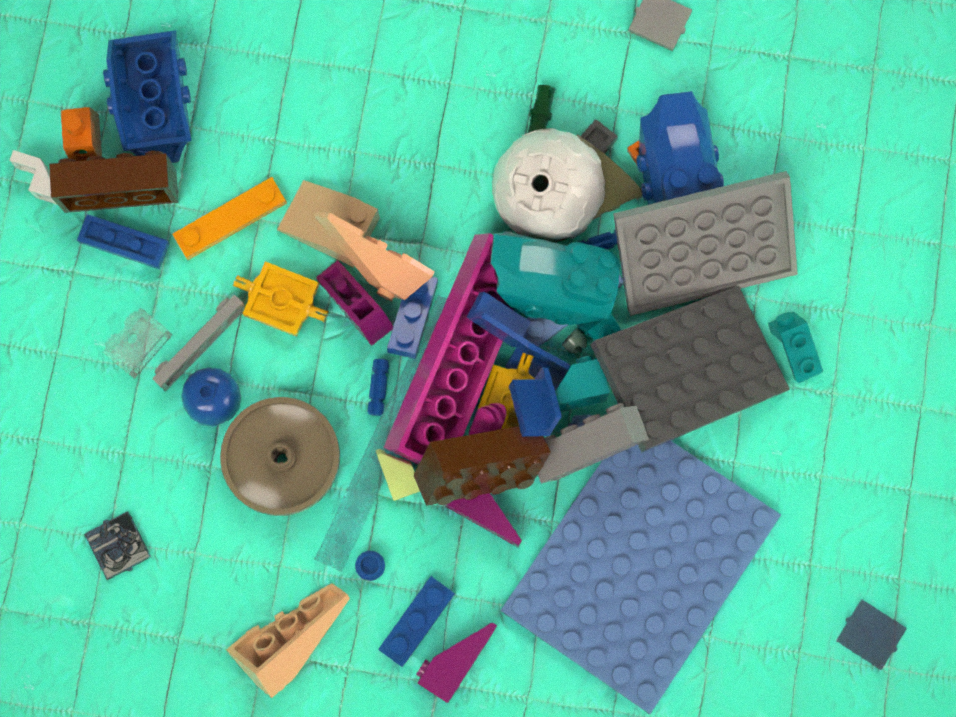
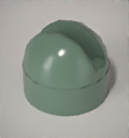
M576 328L565 339L562 346L571 353H581L582 348L587 347V338L584 333Z

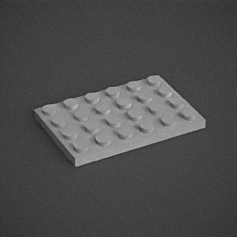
M787 171L613 213L626 303L630 316L713 296L736 286H739L741 289L798 275L791 183Z

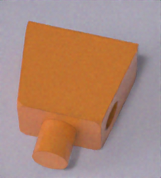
M90 107L61 110L63 148L67 157L76 161H86L91 156H102L99 114ZM86 150L87 153L79 154V151Z

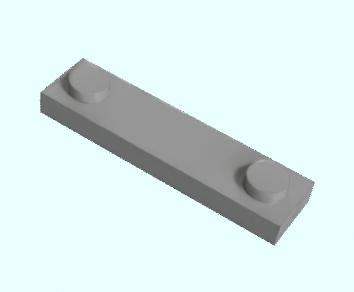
M233 295L231 299H224L217 306V313L169 362L166 360L156 368L154 372L156 375L152 379L164 391H167L243 313L245 309L244 303L236 295Z

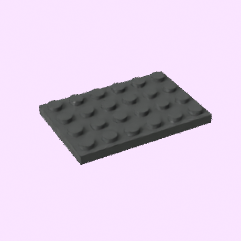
M739 286L597 339L590 344L618 404L623 403L624 407L637 406L649 440L638 444L641 453L790 390Z

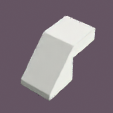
M13 150L9 161L17 169L34 174L28 189L30 193L37 199L56 204L51 198L50 171L46 164L40 158Z

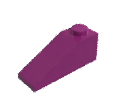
M338 260L316 277L320 285L371 346L393 330V325L382 308Z
M490 493L479 495L471 500H466L465 498L453 500L443 505L519 548L522 540Z
M490 623L438 654L431 662L425 660L416 674L420 677L418 684L446 703H449L497 628V625Z

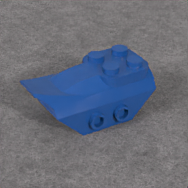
M176 30L108 40L107 69L103 70L105 85L110 87L111 97L107 98V105L110 115L114 114L123 151H131L136 156L145 155L148 151H161L163 154L166 153L172 163L179 162L185 145L191 141L187 103H191L189 87L184 86L183 76L187 75L185 59L180 58Z
M692 91L659 96L652 111L648 115L640 117L639 155H637L636 162L638 171L643 174L644 183L641 185L643 199L647 200L648 205L724 186L723 176L717 168L719 152L717 146L713 145L707 109L700 105Z

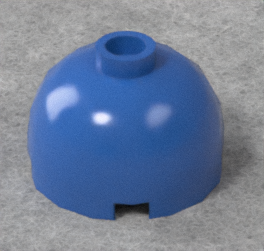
M207 367L197 370L188 377L183 385L181 398L183 407L191 419L201 425L214 427L229 421L235 416L240 407L241 393L238 384L229 373L222 369Z

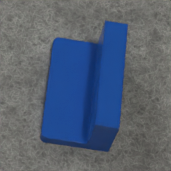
M480 292L466 318L511 347L527 348L530 342L523 338L531 322L488 293Z
M531 342L527 348L516 347L505 368L517 369L522 353L534 356L528 373L536 378L542 367H548L554 390L556 391L571 365Z
M542 367L535 379L512 380L509 385L522 437L550 436L562 416L549 368Z

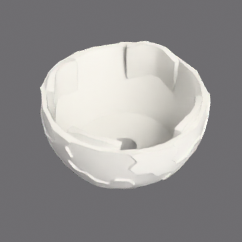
M547 128L522 135L500 157L494 168L492 195L499 215L519 235L535 239L541 238L549 242H558L577 237L587 229V226L596 216L604 201L605 180L598 154L592 147L586 145L578 136L570 132ZM539 175H545L549 181L548 188L543 192L536 191L533 186L535 178Z

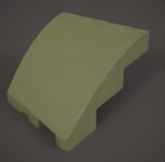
M576 135L582 142L592 147L601 160V168L605 180V196L603 204L593 220L600 217L604 212L614 211L620 205L642 197L641 188L626 172L580 135ZM543 175V181L549 184L548 178Z

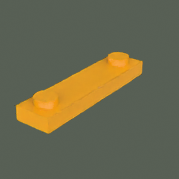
M270 177L174 232L172 235L187 260H190L284 206L287 202L273 178Z

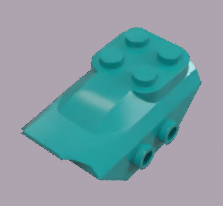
M507 231L494 233L490 263L498 276L496 292L515 312L523 313L530 318L551 320L558 325H574L608 320L618 293L620 272L619 259L612 251L580 242L562 245L545 239H535Z

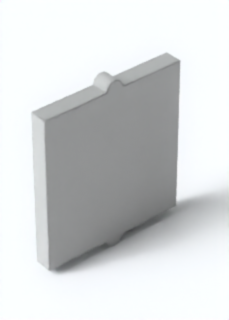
M643 0L640 7L635 9L636 15L628 31L673 51L680 35L686 31L685 25L692 13V9L672 0Z

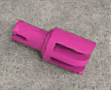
M491 403L478 408L470 427L469 435L501 429L507 415L504 405Z

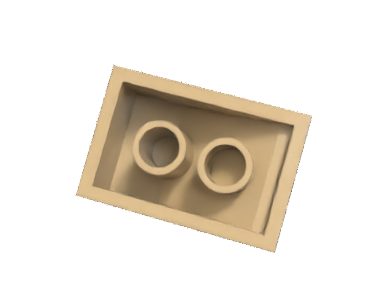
M303 180L277 230L354 268L353 263L314 216L317 211L331 213L361 229L364 232L362 237L365 238V236H371L380 219L378 209L352 196Z

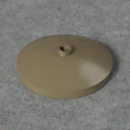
M274 397L250 405L232 421L223 438L220 462L228 487L242 503L262 514L288 516L311 508L328 493L339 470L340 449L334 429L319 410L298 399ZM286 454L287 461L285 463H278L277 458L279 455Z

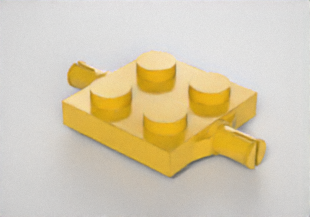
M266 261L260 274L254 281L239 275L235 278L236 281H234L233 287L248 292V302L242 313L247 318L295 337L298 336L303 322L309 316L322 322L326 321L329 311L313 306L314 297L319 287V282Z
M522 353L517 369H506L493 364L478 408L491 403L504 405L507 415L501 429L519 426L509 385L512 380L535 379L528 373L534 356Z

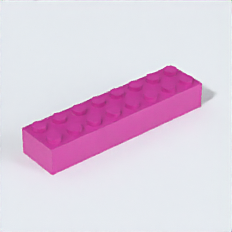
M491 233L474 235L383 447L418 465L430 442L464 435L503 342L466 318L480 292L488 293L512 309L496 292L498 276L490 263L494 236Z

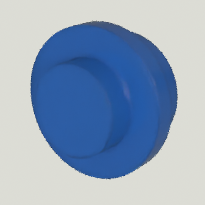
M365 551L358 556L355 569L362 579L373 581L384 573L385 561L379 553Z

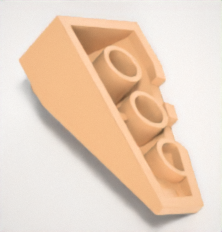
M317 211L314 216L366 281L378 289L377 294L387 300L392 301L393 298L407 299L432 278L435 271L405 253L401 255L392 250L387 251L388 244L370 236L363 238L364 232L361 229L331 213Z
M331 583L301 600L299 607L288 614H284L282 611L274 616L275 621L260 629L259 625L248 630L226 650L251 680L273 698L296 677L350 597Z

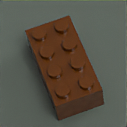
M148 151L142 156L122 153L118 154L116 158L108 159L102 156H91L86 161L65 158L60 159L58 163L49 164L51 198L64 213L178 203L177 170L166 153L163 154L161 151Z
M519 426L432 441L429 443L413 476L426 506L433 504L446 505L453 500L463 498L471 500L479 495L489 493L496 495L509 489H525L530 487L544 466L551 451L543 436L522 437Z

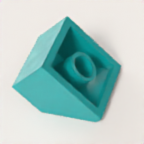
M585 356L577 359L576 364L571 365L555 393L560 411L565 412L606 402L610 391L607 379L598 360L594 359L593 356Z

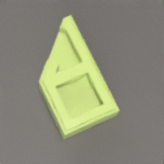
M381 449L375 450L393 501L420 492L413 476L415 472L410 461L401 457H394Z

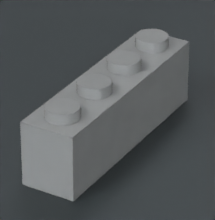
M623 403L611 406L606 409L607 414L602 417L600 414H596L584 419V425L581 427L572 425L560 430L562 435L557 438L555 435L545 437L544 439L551 453L538 473L541 484L564 478L649 440L637 406L624 407Z

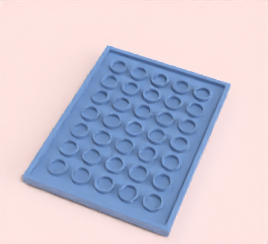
M672 441L642 453L638 445L602 460L500 611L645 712L651 714L781 514Z

